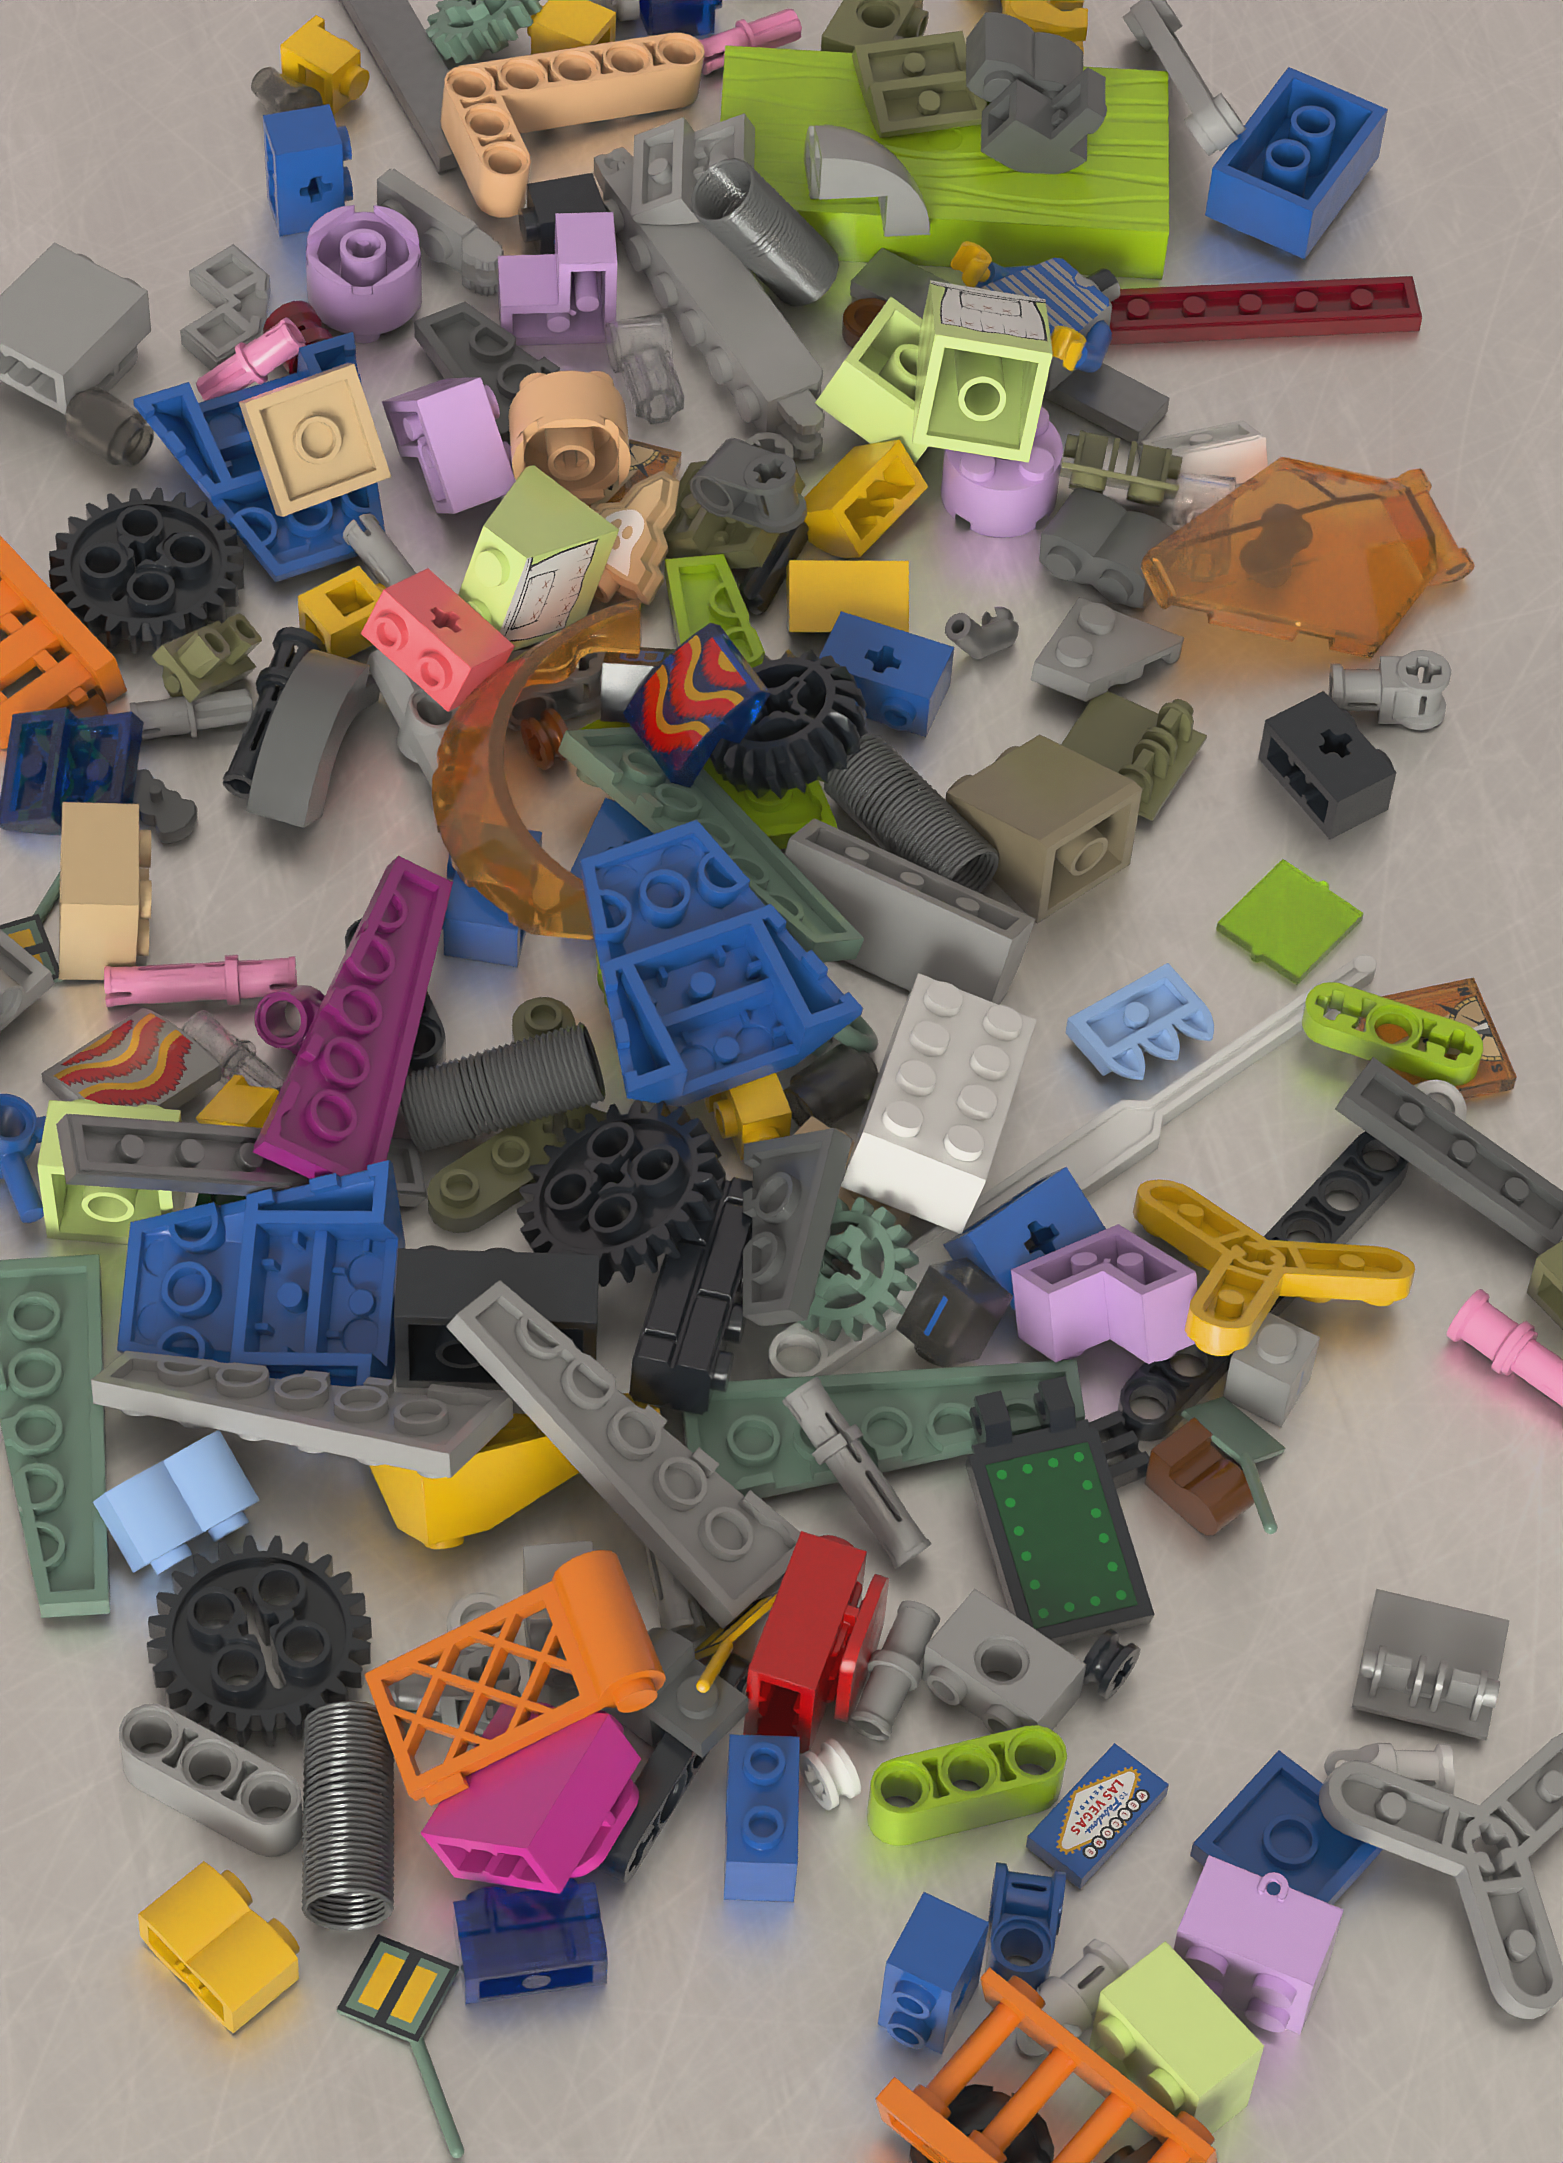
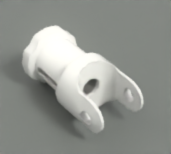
M1373 1743L1365 1745L1360 1749L1335 1750L1325 1760L1324 1767L1328 1776L1336 1769L1335 1764L1337 1761L1345 1760L1349 1762L1358 1760L1374 1764L1454 1796L1455 1768L1453 1751L1449 1744H1437L1434 1751L1394 1750L1391 1743Z
M1093 1939L1083 1948L1084 1957L1060 1978L1050 1976L1037 1987L1038 1994L1046 2003L1042 2010L1077 2038L1092 2026V2015L1096 2013L1100 1992L1129 1970L1127 1963L1109 1944L1097 1939ZM1020 2029L1017 2031L1016 2044L1022 2053L1027 2056L1037 2057L1047 2052L1039 2044L1035 2046L1030 2045L1027 2042L1028 2035Z

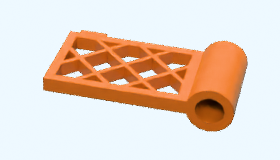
M610 1550L586 1552L572 1558L555 1571L552 1581L364 1674L408 1795L415 1801L425 1797L426 1802L431 1806L469 1788L466 1776L605 1707L617 1708L618 1711L623 1713L634 1712L647 1707L655 1701L658 1695L657 1691L664 1685L666 1680L618 1556ZM546 1608L553 1625L541 1652L513 1643L523 1619ZM501 1631L498 1637L492 1636L493 1634ZM475 1643L493 1648L478 1683L451 1674L461 1650ZM560 1647H562L566 1660L556 1657ZM508 1653L536 1662L521 1697L494 1689ZM438 1662L436 1668L430 1667V1665ZM551 1668L571 1674L580 1696L554 1709L536 1703ZM414 1673L431 1679L416 1714L397 1708L389 1689L390 1685ZM446 1684L473 1693L458 1729L431 1719ZM488 1699L516 1708L507 1731L491 1740L474 1734ZM531 1714L538 1715V1717L529 1720ZM401 1721L411 1724L407 1735ZM426 1730L452 1738V1744L443 1764L420 1774L415 1754ZM468 1745L475 1746V1748L466 1752Z

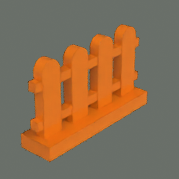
M0 535V630L3 629L8 635L7 638L0 642V749H6L20 740L23 741V738L36 741V725L41 726L70 704L75 707L89 699L87 692L91 689H94L107 704H110L124 694L127 688L115 657ZM23 614L30 620L24 626L17 619ZM57 651L64 657L59 663L52 657ZM36 666L43 673L9 698L1 692Z

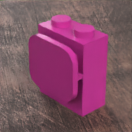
M537 1702L538 1704L553 1709L556 1708L555 1706L545 1702ZM502 1703L481 1737L491 1740L505 1733L516 1708ZM599 1710L466 1776L469 1788L441 1801L421 1831V1835L454 1878L560 1894L569 1878L584 1876L596 1869L604 1861L635 1810L639 1801V1790L630 1777L641 1758L623 1734L624 1729L621 1723L609 1713ZM531 1714L529 1720L538 1717V1715Z

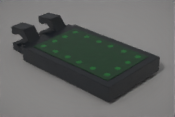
M1065 1376L1039 1382V1392L1034 1393L1033 1401L1041 1430L1012 1436L1011 1419L1001 1390L975 1396V1407H971L969 1414L978 1444L972 1445L971 1448L974 1455L968 1456L965 1466L1008 1611L1057 1645L1100 1635L1109 1629L1117 1631L1150 1623L1155 1614L1097 1427L1090 1428L1088 1419L1076 1421L1075 1404Z

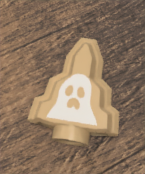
M662 470L634 484L620 502L600 503L594 509L595 512L619 529L594 594V599L608 603L617 592L636 603L650 606L663 584L664 576L659 568L668 553L664 531L676 516L680 481Z

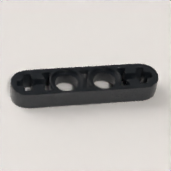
M731 1652L718 1676L744 1694L747 1689L748 1668L751 1661ZM666 1731L635 1781V1785L639 1790V1801L608 1855L596 1869L624 1883L634 1876L709 1752L701 1758Z

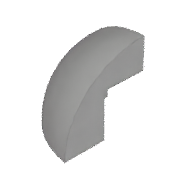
M827 124L808 127L804 148V163L810 199L878 197L885 237L930 235V222L923 196L907 168L892 152L872 138L851 129Z

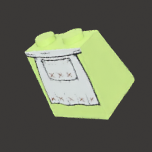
M930 280L919 334L912 444L1029 463L1053 355L1045 299Z
M535 465L528 466L483 525L458 595L515 646L513 651L580 629L585 621L619 529Z

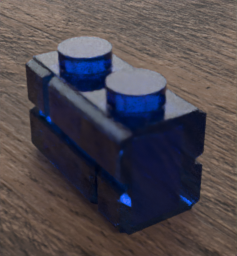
M569 1878L560 1894L539 1890L508 1894L501 1887H483L470 1892L465 1900L453 1902L454 1937L465 2004L607 1984V1948L595 1882L578 1884L576 1879Z

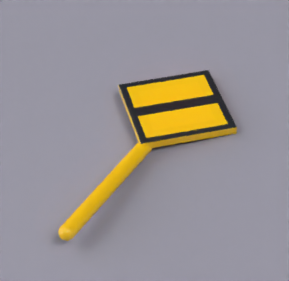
M778 1592L754 1601L724 1629L719 1627L694 1649L695 1659L697 1660L714 1654L696 1683V1688L699 1692L706 1693L709 1691L733 1650L732 1642L772 1608Z

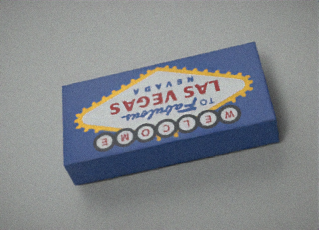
M1114 1743L1027 1836L1026 1848L1054 1870L1066 1872V1879L1081 1889L1167 1796L1169 1784Z

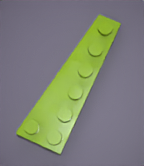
M724 554L665 559L664 576L678 649L695 635L699 637L701 643L700 657L693 672V686L702 693L723 691L724 687L719 685L715 687L714 684H709L711 681L706 682L708 678L703 676L704 671L701 672L704 667L701 664L702 656L704 655L702 652L705 649L703 648L704 643L713 637L740 675H742V665L751 668L762 664L765 655L758 634L749 622L748 610ZM695 717L691 718V722L699 721L704 723L703 718L699 717L697 720H695ZM704 737L696 744L699 765L779 849H786L789 838L814 818L837 828L835 817L819 780L807 784L805 794L798 788L789 789L780 800L770 790L763 797L757 799L750 790L737 792L729 781H723L721 775L715 771L711 759L706 752L703 744Z

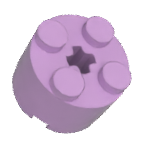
M355 205L336 208L324 214L310 228L306 246L308 303H310L324 324L342 333L353 332L355 342L363 344L372 343L382 333L392 331L405 324L420 309L422 304L421 248L417 229L410 220L399 212L373 205L374 212H355Z
M1041 406L1029 463L945 449L941 498L945 509L954 519L957 513L960 517L970 522V530L984 536L1006 538L1026 534L1036 528L1038 520L1048 514V517L1050 516L1057 500L1063 445L1057 429L1049 421L1048 411Z

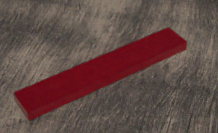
M1413 276L1120 289L1119 298L1111 302L1110 329L1112 340L1110 345L1420 331L1422 313Z

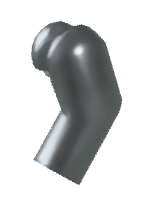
M994 607L997 617H992L986 611L981 619L982 626L965 613L954 614L946 623L945 634L947 638L969 656L980 660L1012 646L1018 637L1019 625L1013 621L1014 617L1009 609Z

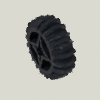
M788 649L781 659L771 660L768 656L764 655L762 664L751 668L742 665L741 677L747 684L740 688L739 686L730 689L724 687V690L734 691L740 694L744 700L722 718L721 715L719 717L715 715L711 718V714L708 716L706 714L703 717L704 724L710 729L703 736V744L715 771L721 775L723 781H729L737 792L750 790L757 799L763 797L770 790L780 800L789 789L798 788L805 794L807 784L816 780L828 784V773L832 769H847V755L861 752L860 738L868 733L866 727V702L861 689L856 684L854 676L848 672L846 666L840 667L831 655L818 658L812 649L806 651L799 658Z

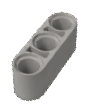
M144 1704L132 1709L123 1718L119 1727L123 1771L128 1782L134 1787L256 1854L265 1857L281 1856L290 1852L299 1844L303 1835L301 1789L296 1779L288 1772L165 1706ZM149 1743H160L167 1746L162 1751L153 1754L138 1751L142 1746ZM207 1775H220L226 1778L222 1783L215 1786H204L197 1783L199 1779ZM266 1807H278L286 1811L281 1816L269 1819L256 1815Z

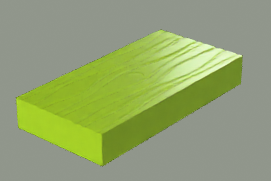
M725 45L720 122L744 113L755 127V171L833 247L838 254V261L868 263L881 248H884L918 266L951 267L949 264L962 243L969 241L984 248L992 257V262L1002 267L1032 266L1052 258L1064 259L1081 275H1091L1101 268H1105L1115 277L1162 280L1169 238V94L1167 71L1089 67L1106 77L1105 104L1107 106V113L1099 129L1093 134H1087V161L1077 168L1064 173L1040 174L1015 171L982 153L981 124L879 138L860 89L852 59L853 53ZM827 124L851 129L872 138L892 152L907 168L923 196L930 222V235L885 237L878 197L810 199L804 163V148L808 127Z

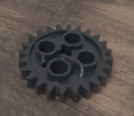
M132 488L129 501L123 503L114 494L110 493L107 494L108 508L102 510L94 504H86L87 520L70 516L68 518L69 533H57L55 535L57 550L49 551L50 589L95 637L105 633L107 648L111 650L122 639L130 641V649L134 654L138 653L143 641H151L154 649L157 651L164 644L165 639L173 638L174 640L186 635L191 630L195 631L207 626L208 620L213 622L219 620L223 623L226 620L225 607H237L238 590L244 589L243 548L238 547L236 530L225 528V516L222 513L208 517L207 502L204 500L188 508L185 492H180L169 502L164 501L162 488H156L151 499L142 500L137 488Z
M635 1100L628 1114L622 1115L616 1104H611L607 1117L603 1121L598 1122L591 1113L586 1114V1129L580 1133L568 1127L564 1128L562 1132L567 1142L562 1147L545 1145L543 1150L550 1161L547 1164L530 1165L528 1170L536 1183L520 1187L519 1192L526 1201V1204L517 1208V1214L524 1223L520 1231L534 1253L573 1250L581 1254L600 1255L599 1284L601 1287H606L611 1281L614 1272L619 1271L627 1283L632 1282L636 1267L642 1264L651 1273L658 1272L657 1257L663 1253L675 1259L681 1257L680 1249L676 1243L682 1238L698 1241L701 1238L694 1223L715 1218L716 1215L708 1202L723 1198L724 1192L717 1180L726 1176V1172L718 1160L722 1156L711 1135L707 1132L699 1118L691 1120L684 1107L680 1106L671 1113L666 1103L661 1101L656 1103L648 1113L642 1101Z
M252 1535L246 1536L243 1553L235 1555L225 1542H219L218 1561L211 1563L205 1557L196 1553L192 1556L195 1575L191 1577L185 1573L174 1571L171 1576L175 1594L158 1592L156 1596L157 1609L160 1615L148 1618L149 1636L153 1640L147 1642L149 1663L155 1664L152 1667L155 1687L167 1688L165 1695L168 1708L173 1710L186 1705L185 1717L197 1724L208 1718L210 1731L222 1736L228 1727L236 1729L237 1741L240 1747H245L252 1731H262L267 1746L274 1747L277 1729L284 1727L287 1728L297 1741L302 1740V1721L306 1719L309 1713L322 1705L332 1702L349 1701L346 1687L362 1688L364 1685L363 1668L361 1666L371 1664V1643L367 1642V1640L372 1638L371 1617L363 1616L366 1613L365 1596L363 1593H351L353 1591L352 1574L349 1571L332 1577L333 1558L330 1554L320 1557L313 1564L310 1563L308 1543L304 1541L295 1548L291 1555L283 1553L281 1536L277 1535L270 1542L267 1551H258ZM242 1592L248 1596L254 1611L255 1623L261 1640L265 1646H271L272 1665L276 1675L278 1674L279 1679L284 1685L283 1688L277 1689L271 1683L266 1671L261 1646L257 1637L254 1634H249L247 1614L236 1596L237 1593ZM278 1596L294 1599L290 1603L280 1606L267 1602L273 1597ZM212 1619H223L229 1622L225 1626L215 1629L202 1626L203 1623ZM300 1652H311L318 1655L317 1658L307 1662L291 1659L292 1656ZM237 1675H246L253 1678L249 1683L239 1686L230 1685L225 1682L227 1679Z

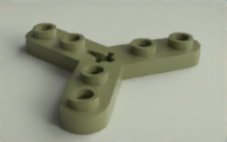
M537 997L525 1001L518 1006L513 1014L512 1042L516 1043L517 1040L522 1042L524 1038L528 1040L530 1036L535 1038L536 1034L541 1036L542 1032L547 1035L548 1031L553 1033L554 1029L559 1031L561 1027L565 1029L567 1025L569 1027H572L573 1024L576 1025L571 1009L562 1001L551 997ZM588 1104L585 1107L580 1106L579 1109L567 1110L566 1113L562 1111L563 1125L580 1133L586 1129V1114L591 1113L600 1122L606 1119L607 1112L592 1108ZM549 1115L548 1118L543 1116L541 1120L537 1118L535 1122L530 1120L529 1124L524 1122L523 1126L518 1123L517 1127L512 1125L510 1129L505 1128L504 1131L502 1130L440 1170L431 1179L427 1188L428 1214L433 1222L443 1230L453 1233L470 1232L480 1228L523 1200L524 1198L519 1192L520 1187L536 1183L528 1170L530 1165L547 1164L550 1161L543 1150L545 1145L562 1147L567 1142H559L557 1136L553 1133L554 1116Z

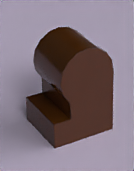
M1194 1417L1151 1449L1145 1485L1193 1528L1202 1534L1212 1536L1253 1506L1254 1500L1244 1472L1231 1460L1224 1458L1211 1445L1213 1434Z

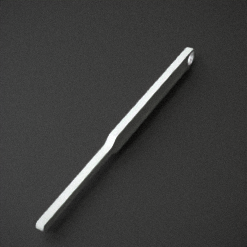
M1367 954L1356 956L1148 1100L1121 1099L979 1196L964 1230L1040 1178L1064 1167L1068 1168L1085 1197H1088L1156 1150L1163 1125L1303 1029L1302 1016L1306 998L1315 986L1327 982H1336L1362 989L1374 978L1376 969L1375 959ZM937 1225L905 1247L919 1257V1264L905 1269L904 1273L917 1283V1287L913 1291L900 1290L897 1299L902 1302L906 1310L903 1314H898L888 1309L883 1314L886 1323V1330L883 1332H879L870 1323L863 1325L862 1341L855 1342L845 1334L843 1328L836 1341H831L819 1333V1327L810 1332L799 1322H796L778 1334L771 1342L769 1348L768 1368L773 1379L831 1375L966 1281L943 1245L959 1233ZM884 1262L881 1264L882 1274L884 1270ZM858 1303L850 1304L848 1307L854 1306ZM803 1346L812 1350L817 1355L819 1362L811 1370L793 1372L784 1368L779 1363L777 1356L785 1348Z

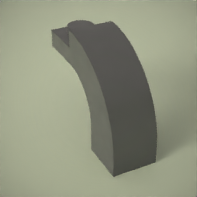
M312 649L301 659L279 697L265 733L252 779L246 807L247 812L305 828L323 815L333 766L344 735L355 716L379 699L380 690L373 676L369 674L370 665L316 649Z

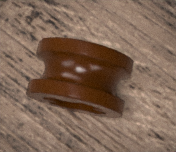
M553 708L542 711L540 720L528 717L521 722V734L525 747L532 760L542 770L551 768L554 765V759L557 757L561 761H567L558 750L568 728L562 717Z

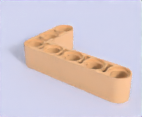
M667 33L467 64L451 69L444 79L441 128L478 207L486 214L497 218H509L518 215L519 209L525 207L531 160L529 152L520 136L521 133L671 110L691 105L696 101L699 94L705 54L704 46L698 39L689 34Z

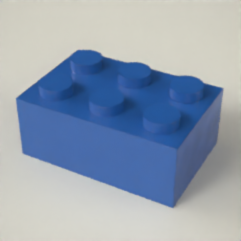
M1288 67L1244 125L1246 130L1238 135V139L1228 146L1213 166L1205 216L1305 259L1379 158L1388 109Z

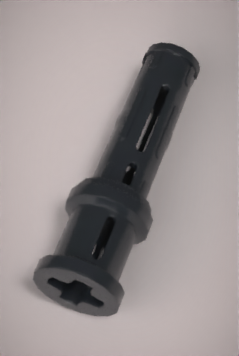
M285 627L277 631L272 643L275 650L269 667L261 670L256 680V690L259 695L258 701L244 729L229 769L223 777V786L230 793L240 798H249L252 779L265 733L279 697L291 674L301 659L312 649L327 653L326 646L321 639L302 628ZM296 645L298 646L297 652H295L294 648Z

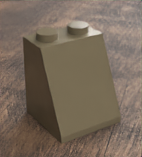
M1039 734L1020 747L1012 746L1006 749L994 763L975 775H965L959 778L946 792L945 800L998 851V868L992 880L1028 916L1035 918V922L1038 924L1130 865L1142 788L1135 781Z

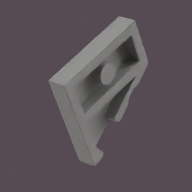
M1079 597L1035 660L1031 680L1086 702L1106 693L1113 685L1126 684L1142 677L1144 666L1159 658H1162L1168 664L1177 661L1181 655L1184 637L1112 610L1104 604L1094 603Z

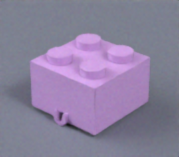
M1209 1855L1178 1927L1174 1951L1224 2004L1244 2011L1246 2018L1256 2026L1272 2032H1284L1285 2029L1301 2034L1330 1962L1344 1909L1289 1888L1286 1878L1279 1873H1268L1262 1877ZM1270 1882H1276L1280 1885L1281 1890L1279 1894L1270 1895L1267 1892V1886Z

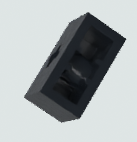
M1325 691L1265 720L1258 756L1259 760L1329 839L1388 810L1397 773L1390 758L1385 752L1376 749L1359 731L1352 715L1347 710L1339 708Z

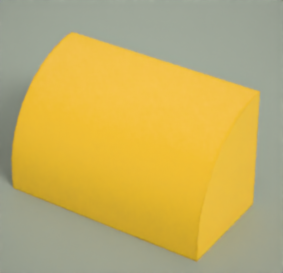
M900 439L854 446L804 497L808 508L804 522L809 527L807 535L808 541L811 544L837 557H861L928 488Z
M789 560L786 567L788 631L831 633L842 611L909 633V561Z

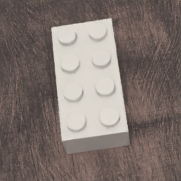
M918 973L894 1028L849 1157L841 1187L962 1234L987 1180L1037 1020L1020 1014L1008 1006L998 1005L962 991L950 983L937 981Z

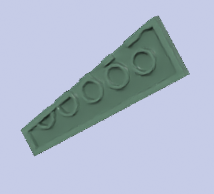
M644 726L565 731L558 751L577 768L576 774L580 780L588 785L601 788L654 834L698 820L750 879L749 887L765 906L772 904L787 921L785 928L806 952L812 949L823 963L857 958L864 941L862 935L686 750L682 752V747H678L676 750L673 749L669 755L668 751L665 753L660 752V750L657 753V749L652 751L653 745L650 746L651 742L649 740L646 741V738H644L646 729L643 730Z
M99 1254L0 1260V1426L41 1618L110 1614L108 1528L93 1501L107 1492L105 1406L93 1404L91 1379L104 1369L101 1265Z
M1077 1359L1061 1360L1058 1362L1043 1361L729 1381L726 1392L713 1391L708 1412L705 1411L703 1415L682 1411L685 1447L693 1453L700 1447L719 1463L715 1472L744 1496L751 1490L761 1499L838 1482L826 1463L821 1465L817 1463L812 1455L816 1448L789 1408L785 1407L782 1402L785 1397L811 1379L819 1377L822 1386L849 1426L857 1424L863 1433L859 1440L881 1473L972 1454L971 1447L978 1444L969 1411L971 1407H975L974 1398L978 1395L1001 1390L1011 1419L1012 1436L1041 1430L1033 1401L1034 1393L1039 1392V1382L1065 1376L1075 1404L1076 1421L1085 1420Z

